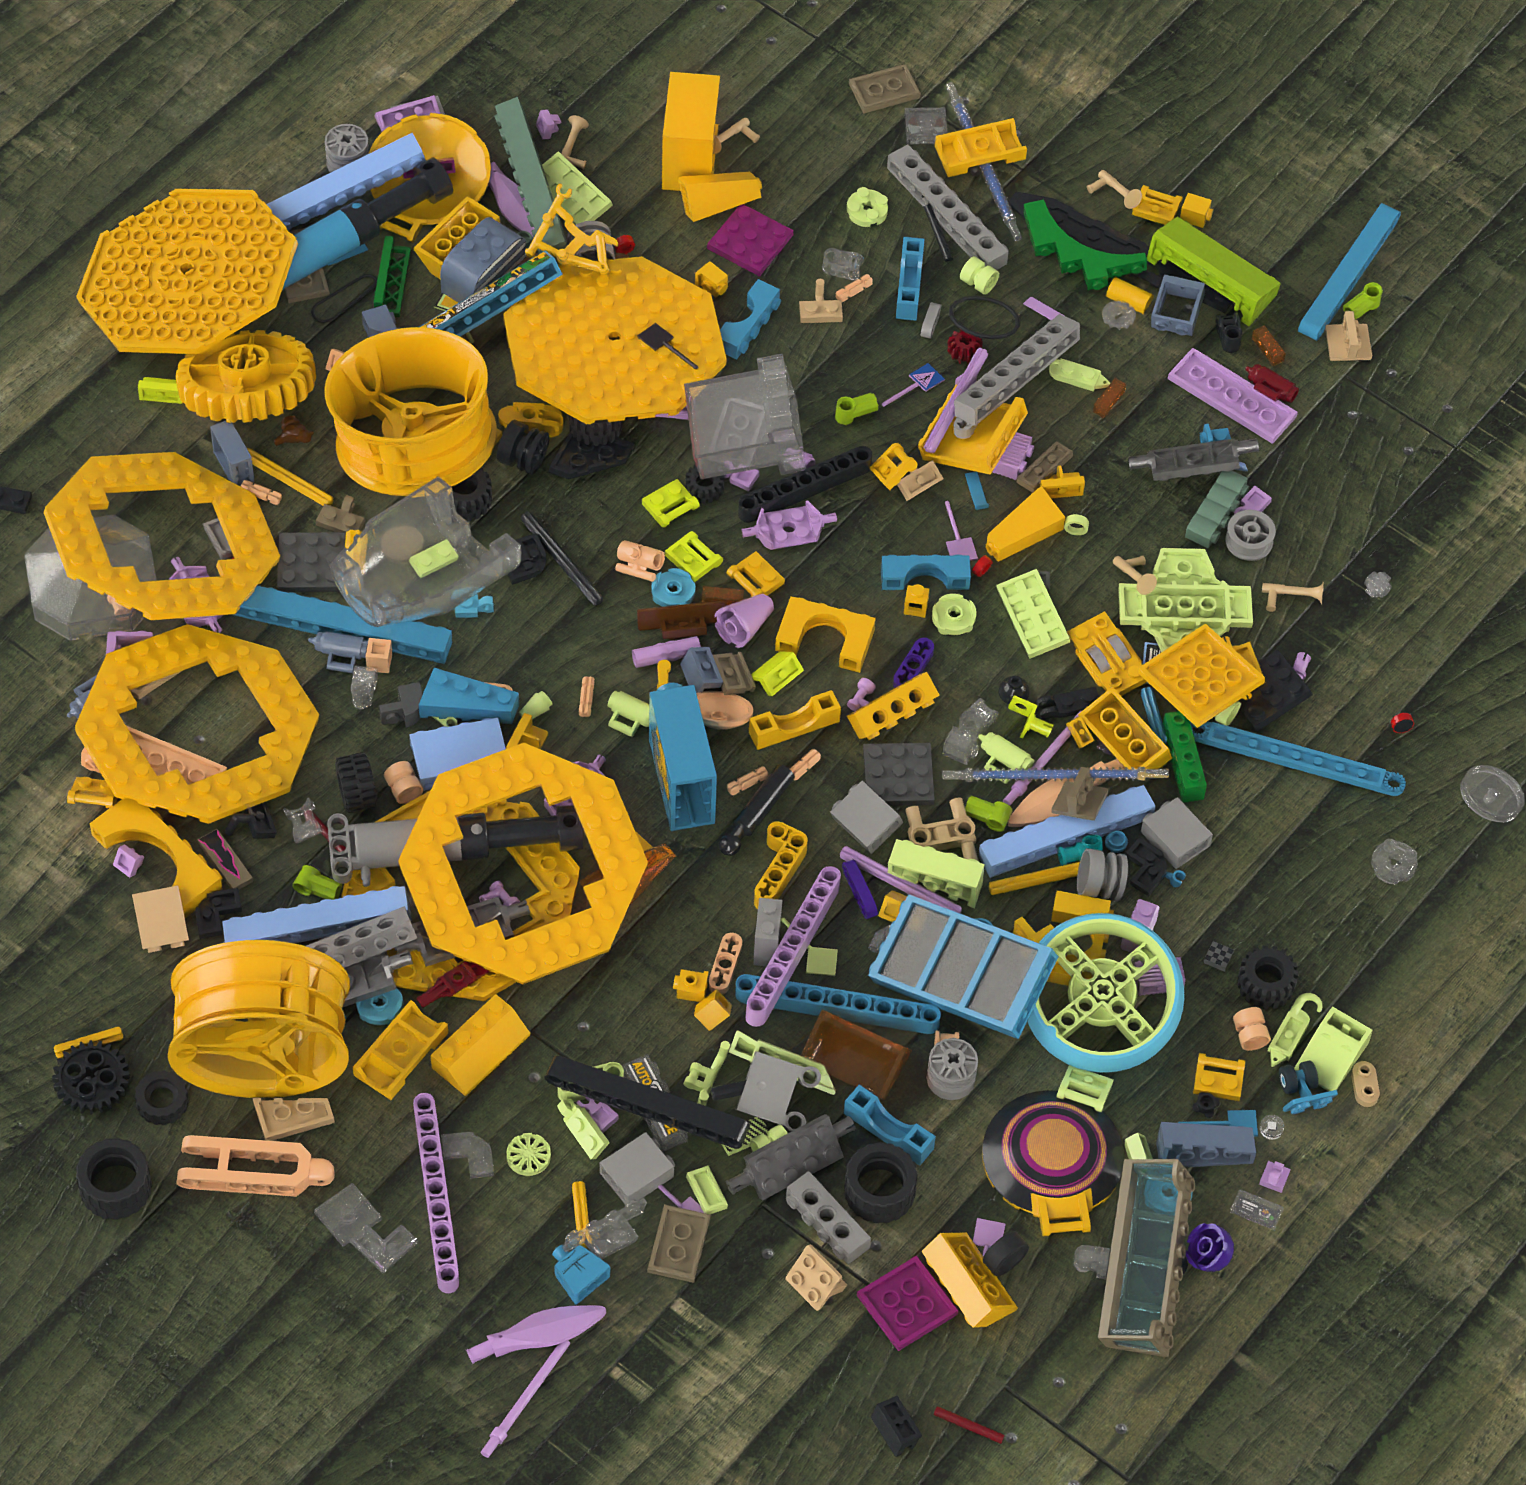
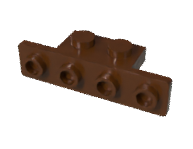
M722 600L638 609V630L661 629L663 639L675 640L680 637L707 635L706 624L717 622L715 613L720 608L725 607V602Z

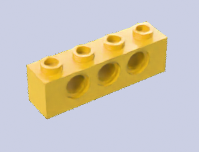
M921 673L847 715V718L859 739L867 737L868 740H871L880 735V729L885 727L888 730L897 725L899 718L904 717V719H907L916 714L915 709L920 706L924 709L935 703L933 699L938 697L939 693L928 673ZM910 692L914 693L916 698L915 702H912L910 700ZM892 702L897 705L896 713L891 709ZM874 713L879 716L878 724L873 720Z

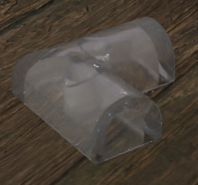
M402 1224L384 1240L368 1225L364 1226L349 1239L350 1244L382 1274L418 1244V1239Z

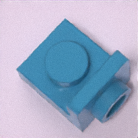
M1204 424L1203 432H1200L1201 443L1231 439L1228 428L1210 430L1209 424Z

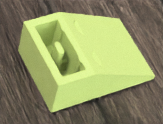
M1332 1006L1320 1023L1294 1070H1299L1301 1062L1310 1060L1314 1063L1317 1070L1318 1085L1327 1091L1337 1090L1369 1044L1373 1030Z

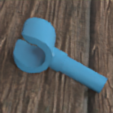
M1177 870L1173 874L1167 872L1165 877L1170 880V884L1173 887H1179L1182 884L1180 880H1184L1186 875L1183 871Z

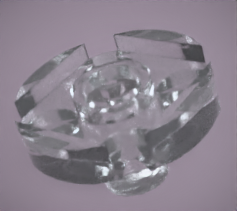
M1386 839L1384 843L1378 845L1371 859V865H1373L1376 876L1389 884H1398L1399 881L1404 880L1405 882L1409 881L1414 876L1418 864L1417 852L1407 844L1395 841L1394 839ZM1390 859H1396L1400 864L1396 863L1393 866Z

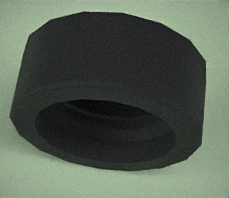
M1010 1232L997 1240L983 1256V1263L995 1276L1003 1275L1014 1268L1026 1256L1029 1245L1017 1232Z

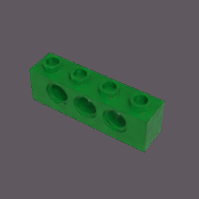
M1180 711L1165 713L1163 726L1167 737V747L1172 756L1171 763L1181 801L1184 803L1204 800L1207 784L1190 721Z

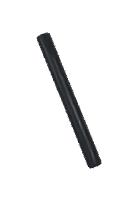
M530 511L523 513L521 521L532 534L537 533L543 547L594 606L603 602L601 593Z

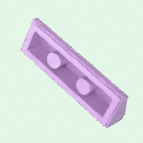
M435 95L376 112L374 116L383 132L387 127H392L401 122L400 119L411 115L423 116L430 115V113H441Z

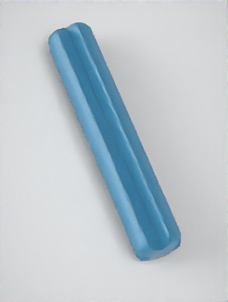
M1151 687L1142 688L1141 697L1150 728L1166 745L1167 737L1154 691Z

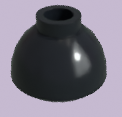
M1010 676L1002 681L998 693L1005 703L1010 704L1013 696L1027 700L1029 697V686L1023 678Z

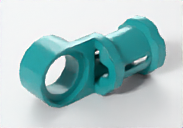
M1091 834L1083 837L1082 842H1077L1074 846L1058 847L1057 855L1060 865L1063 866L1067 865V863L1080 861L1084 850L1087 848L1102 851V837Z

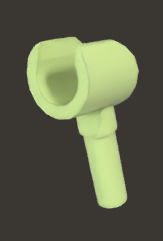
M433 717L445 727H449L448 724L457 725V720L454 717H447L446 719Z

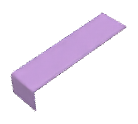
M1030 297L1023 303L1050 320L1061 314L1033 297Z

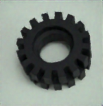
M701 462V466L694 464V469L690 467L686 473L685 488L698 501L700 499L701 504H705V500L713 503V498L717 501L724 491L723 471L721 469L718 470L717 465L712 467L710 462H708V466H705L704 462ZM701 479H708L713 484L703 487L696 482Z

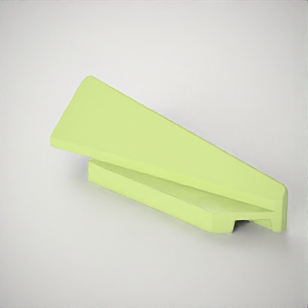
M736 1031L729 1053L751 1062L754 1052L757 1051L802 1067H815L821 1074V1080L814 1088L832 1095L835 1094L836 1089L825 1065L760 1039L756 1041L741 1031ZM807 1070L803 1075L804 1081L808 1084L815 1081V1073L812 1070Z

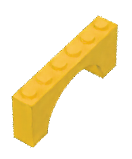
M125 797L124 800L121 799L90 823L92 836L105 849L125 841H142L159 847L171 857L177 867L176 879L172 886L179 887L184 918L195 911L196 907L207 897L208 893L222 890L221 874L215 868L211 869L207 865L205 858L201 854L197 855L189 842L185 839L181 840L176 830L171 825L167 826L163 822L161 815L157 811H152L148 806L138 804V801Z

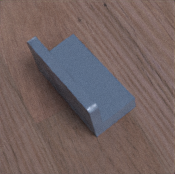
M689 648L680 663L688 685H694L696 693L703 692L704 688H720L723 680L710 648Z

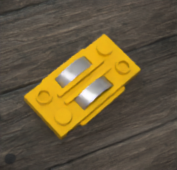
M1105 611L1067 631L1070 640L1073 641L1076 648V655L1098 687H1103L1105 691L1113 687L1122 696L1147 682L1138 674V668L1142 666L1141 659Z

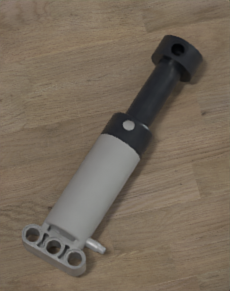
M574 805L556 806V815L498 821H486L485 813H473L456 818L463 834V839L443 846L449 862L485 859L489 857V849L559 843L560 852L583 850V832ZM336 813L330 816L328 819V836L333 879L338 883L344 884L351 880L353 870H361L363 886L367 887L370 885V869L399 866L398 860L417 819L348 825L345 815ZM338 823L344 825V828L341 830H335L332 827ZM338 845H343L346 847V849L342 852H337L334 850L335 847ZM339 867H346L348 869L344 874L336 872Z

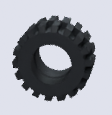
M569 415V431L571 430L573 437H577V441L585 439L584 444L586 445L591 444V441L594 442L595 446H598V444L606 445L607 442H613L615 437H619L620 432H622L623 421L608 422L606 419L596 420L592 424H585Z
M481 467L466 480L445 490L438 491L439 508L442 509L445 515L449 514L450 519L458 518L460 522H463V519H467V522L472 521V518L477 520L481 518L480 514L485 515L487 509H490L492 501V484L487 471L484 472V469ZM463 489L474 491L467 495L455 493Z
M361 752L336 758L335 767L339 789L347 812L352 813L375 808L377 805V794L367 755Z
M1266 945L1262 946V949L1256 947L1253 949V952L1249 951L1246 954V957L1241 962L1237 979L1241 996H1246L1245 1001L1248 1003L1253 1002L1254 1007L1260 1005L1263 1006V1009L1268 1010L1269 1006L1276 1009L1279 1004L1283 1006L1287 1000L1292 998L1298 978V966L1296 962H1293L1291 955H1286L1287 951L1283 949L1279 951L1275 946H1272L1271 949ZM1268 972L1275 975L1279 981L1274 983L1264 982L1256 974Z

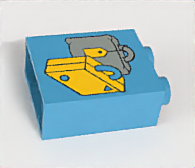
M678 683L664 684L656 691L650 692L649 743L670 831L715 824L717 775L695 686L682 687Z

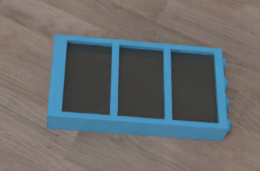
M908 894L906 900L900 905L896 920L890 925L886 940L880 945L876 960L870 965L868 976L875 984L1019 1039L1059 956L1050 947Z

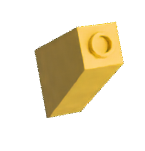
M750 171L682 176L678 178L685 213L693 222L761 198V181Z
M1042 486L1035 490L988 533L987 552L994 556L998 562L1064 530L1065 516Z

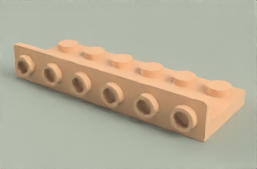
M127 726L157 776L178 768L189 785L227 770L226 766ZM84 747L81 752V765L90 771L100 773Z

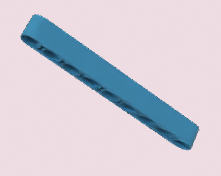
M1383 203L1379 205L1303 317L1298 328L1299 333L1316 341L1319 340L1325 331L1326 325H1329L1394 229L1400 218V211Z
M743 974L737 978L735 997L739 1002L747 1004V1000L761 976ZM788 981L774 1006V1009L924 1034L935 1033L939 1029L941 1017L939 1008L930 1004ZM747 987L750 990H742V988ZM789 995H794V996H796V997H795V998H789L788 996H789ZM811 999H817L819 1001L813 1002L811 1001ZM833 1003H841L842 1005L836 1006ZM862 1006V1007H864L865 1009L860 1010V1009H857L856 1007ZM885 1010L888 1013H881L879 1011ZM903 1014H909L910 1017H904ZM926 1018H932L934 1020L928 1021L926 1020Z

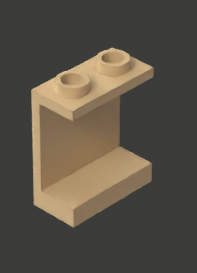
M178 886L132 894L142 949H148V953L162 950V945L170 944L171 948L185 946L184 941L189 940Z

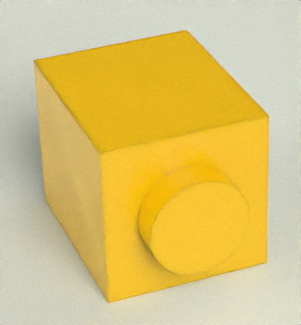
M1188 193L1181 209L1180 218L1191 225L1203 228L1206 220L1210 221L1213 214V209L1210 208L1212 200Z

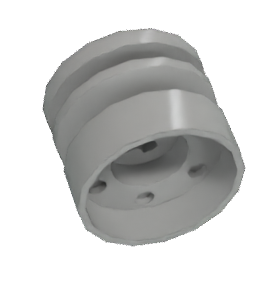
M353 124L337 125L329 130L325 136L326 165L330 173L369 154L367 134L359 126Z
M585 221L575 225L589 236L596 230L611 236L609 227L603 222ZM568 232L567 241L570 244L575 237ZM606 244L607 260L615 259L614 248L611 244ZM583 245L574 255L598 261L597 245L592 247Z
M1085 849L1078 868V894L1095 898L1100 892L1102 899L1107 900L1110 898L1111 901H1120L1128 876L1127 856L1120 853L1116 855L1114 852H1110L1105 858L1104 852L1101 850Z
M949 1038L936 1043L931 1049L926 1078L929 1088L935 1095L947 1100H957L967 1096L972 1091L978 1067L977 1052L972 1045L961 1039Z

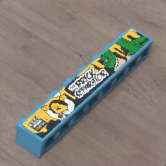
M545 250L420 327L439 329L461 337L563 274L555 258Z

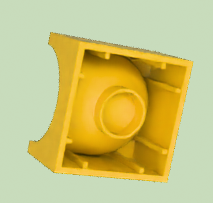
M670 72L662 135V189L681 191L679 177L714 173L716 154H713L714 135L718 136L719 124H715L720 76Z

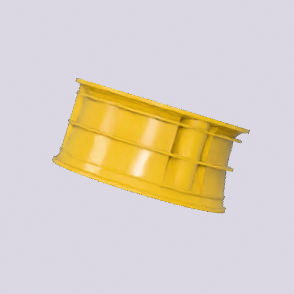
M422 327L386 331L369 337L346 351L331 368L325 383L326 404L334 418L337 432L336 453L345 473L356 483L375 492L395 496H417L450 488L478 471L490 457L497 439V425L495 417L489 408L486 392L488 384L487 367L479 351L471 343L458 335L439 329ZM413 388H438L460 394L465 397V402L435 406L426 402L403 403L387 395ZM375 415L382 421L383 437L358 431L351 427V424L356 419Z
M243 940L221 943L196 951L184 958L173 970L171 989L175 995L173 1040L168 1048V1061L175 1073L187 1082L208 1091L236 1097H286L324 1087L336 1080L346 1070L349 1052L341 1035L345 1027V1014L342 1007L350 991V978L344 967L332 957L318 950L294 943L273 940ZM246 1018H248V1021H246V1022L236 1021V1020H235V1019H246Z

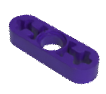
M920 638L914 643L894 675V688L902 684L900 681L904 680L906 674L908 675V681L923 672L934 654V643L930 639ZM924 647H927L928 650L925 649V650L923 651L922 657H921V656H920V649H923ZM915 661L920 666L917 669H912L907 664Z
M852 859L843 862V873L864 918L869 919L877 916L876 903L856 861Z

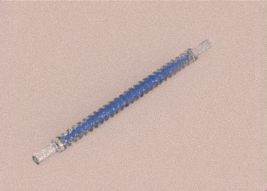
M952 82L947 83L946 88L952 99L951 105L960 121L962 129L975 127L966 109V105L962 97L958 95ZM991 162L979 165L991 195L995 200V204L999 209V213H1001L1004 224L1009 227L1014 241L1021 240L1022 236L1016 225L1017 219L1011 210V206L1007 201L1003 188H1001Z
M1030 767L1028 770H1024V768H1021V770H1018V768H1015V770H1011V768L1005 770V768H1002V770L998 768L992 770V768H989V770L985 768L983 770H979V768H976V770L965 768V770L942 771V779H965L966 782H972L973 779H976L977 782L979 779H983V782L986 779H989L990 782L992 779H995L998 782L999 779H1002L1004 782L1005 779L1009 781L1015 779V781H1018V779L1022 781L1024 779H1028V781H1031V779L1035 781L1037 779H1041V781H1044V779H1047V781L1054 779L1056 781L1059 778L1060 781H1063L1066 778L1069 781L1071 778L1075 780L1079 770H1076V767L1073 770H1070L1069 767L1066 770H1063L1062 767L1060 770H1057L1056 767H1054V770H1050L1049 767L1047 770H1044L1043 767L1041 770H1037L1036 767L1034 770H1031ZM1093 767L1090 770V774L1094 781L1096 778H1099L1100 781H1102V778H1105L1106 781L1109 778H1112L1113 781H1115V778H1118L1119 781L1122 778H1125L1126 781L1128 778H1131L1132 781L1135 778L1138 781H1145L1146 778H1169V769H1146L1145 767L1135 769L1132 767L1129 770L1128 767H1125L1123 770L1119 767L1116 770L1115 767H1112L1109 770L1106 767L1105 770H1102V767H1099V770H1096Z

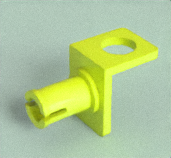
M1013 696L1008 709L1028 717L1020 738L1023 739L1026 732L1030 729L1049 737L1054 724L1035 717L1034 713L1038 705ZM1017 703L1022 704V705H1024L1027 709H1021V708L1017 707L1016 704H1017Z

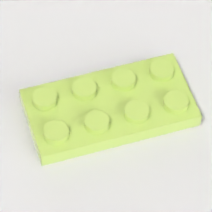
M559 151L542 164L554 200L557 196L556 187L559 183L563 185L560 190L561 194H566L569 188L572 189L571 197L564 199L561 206L573 216L574 225L585 221H595L613 206L612 201Z
M1037 569L996 585L1029 659L1070 643V638Z

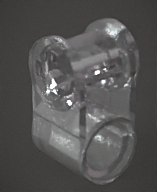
M829 248L824 252L822 270L829 276L857 280L860 277L859 269L860 265L863 264L864 258L856 252Z
M354 666L351 684L352 704L354 707L365 709L371 705L378 680V668Z
M982 698L978 699L960 715L958 735L965 740H972L995 722L999 712L988 707Z

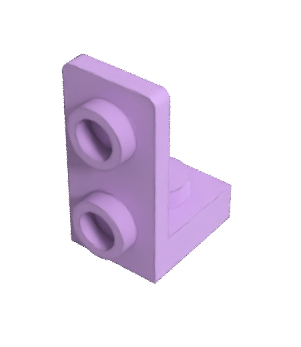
M146 631L108 632L106 654L151 638L153 633Z

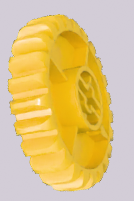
M245 330L240 331V334L237 335L233 333L200 354H185V358L179 362L178 370L176 371L179 398L189 411L196 412L197 416L204 418L210 416L212 421L226 419L227 423H235L237 420H242L243 423L252 422L253 418L264 420L268 419L270 414L274 416L284 413L283 409L291 410L298 406L297 402L304 401L308 397V393L313 391L314 382L316 381L315 362L310 349L306 348L302 341H295L293 336H282L281 332L275 331L266 334L265 330H256L255 333Z

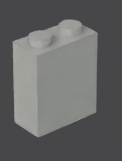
M863 781L852 786L848 795L843 800H838L830 811L833 819L870 854L903 824L900 815Z
M1178 797L1171 802L1166 801L1159 810L1154 813H1148L1142 820L1141 833L1154 847L1164 854L1166 860L1175 869L1211 845L1213 834Z
M759 898L753 965L767 967L779 946L782 900Z
M646 1132L600 1162V1174L627 1207H630L657 1189L659 1185H663L674 1177V1161L669 1155H664L660 1150L661 1147L654 1137L650 1138Z

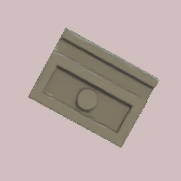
M741 652L735 655L732 653L713 655L723 680L721 689L724 695L745 693V691L754 692L756 686Z

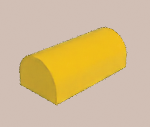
M1115 277L1109 285L1106 297L1144 314L1153 301L1154 295Z

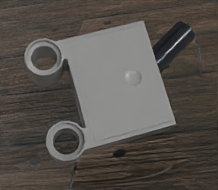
M755 1051L745 1080L714 1086L711 1088V1093L715 1101L740 1096L736 1110L780 1124L786 1130L792 1132L796 1129H792L788 1124L791 1116H799L801 1120L799 1127L806 1124V1119L800 1112L791 1111L786 1114L797 1078L801 1085L812 1088L819 1084L821 1074L815 1067H802ZM807 1070H812L816 1075L815 1081L811 1084L806 1083L803 1079V1075Z

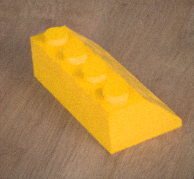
M467 196L414 247V251L429 272L440 279L441 267L449 252L483 219L491 217L500 223V216Z
M1113 687L1078 714L1128 772L1139 773L1138 775H1132L1134 778L1154 773L1172 759L1169 748Z
M495 994L431 1054V1067L464 1096H467L530 1036V1032L515 1010Z
M967 1232L940 1233L922 1250L927 1264L935 1270L939 1276L940 1283L947 1288L952 1296V1301L961 1309L965 1315V1320L973 1328L987 1327L1018 1309L997 1276L983 1263L982 1254Z

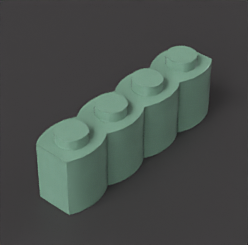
M1222 471L1207 497L1200 505L1197 513L1191 519L1186 529L1185 538L1206 548H1209L1212 543L1216 544L1221 534L1219 531L1221 528L1227 527L1230 520L1229 515L1231 512L1234 513L1239 507V499L1248 493V478L1234 471Z

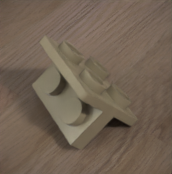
M1081 767L1074 782L1066 781L1052 807V813L1093 821L1096 819L1108 795V788L1093 786L1094 780L1091 778L1090 768Z

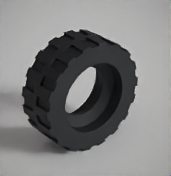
M161 1070L160 1072L154 1071L152 1074H147L144 1079L139 1081V1085L135 1089V1101L140 1116L144 1117L145 1121L152 1122L154 1125L172 1124L175 1120L180 1119L187 1110L189 1100L186 1084L179 1075L177 1076L171 1071ZM158 1088H167L174 1095L173 1101L167 1107H155L150 1101L152 1092Z

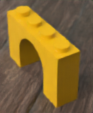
M790 596L776 636L775 651L794 652L797 656L802 638L808 630L816 626H830L837 629L845 638L840 653L839 667L860 673L875 630L876 618L866 614L850 612L846 609L830 607L824 603H815L804 598Z
M1057 891L1051 921L1063 923L1086 914H1113L1114 910L1110 909V900ZM1090 935L1093 944L1084 953L1090 960L1105 958L1106 949H1102L1103 943H1108L1109 935ZM1070 954L1066 956L1069 962H1076L1078 960L1075 955ZM1056 961L1047 982L1068 986L1071 976ZM1086 971L1081 974L1084 979L1093 978L1090 972Z

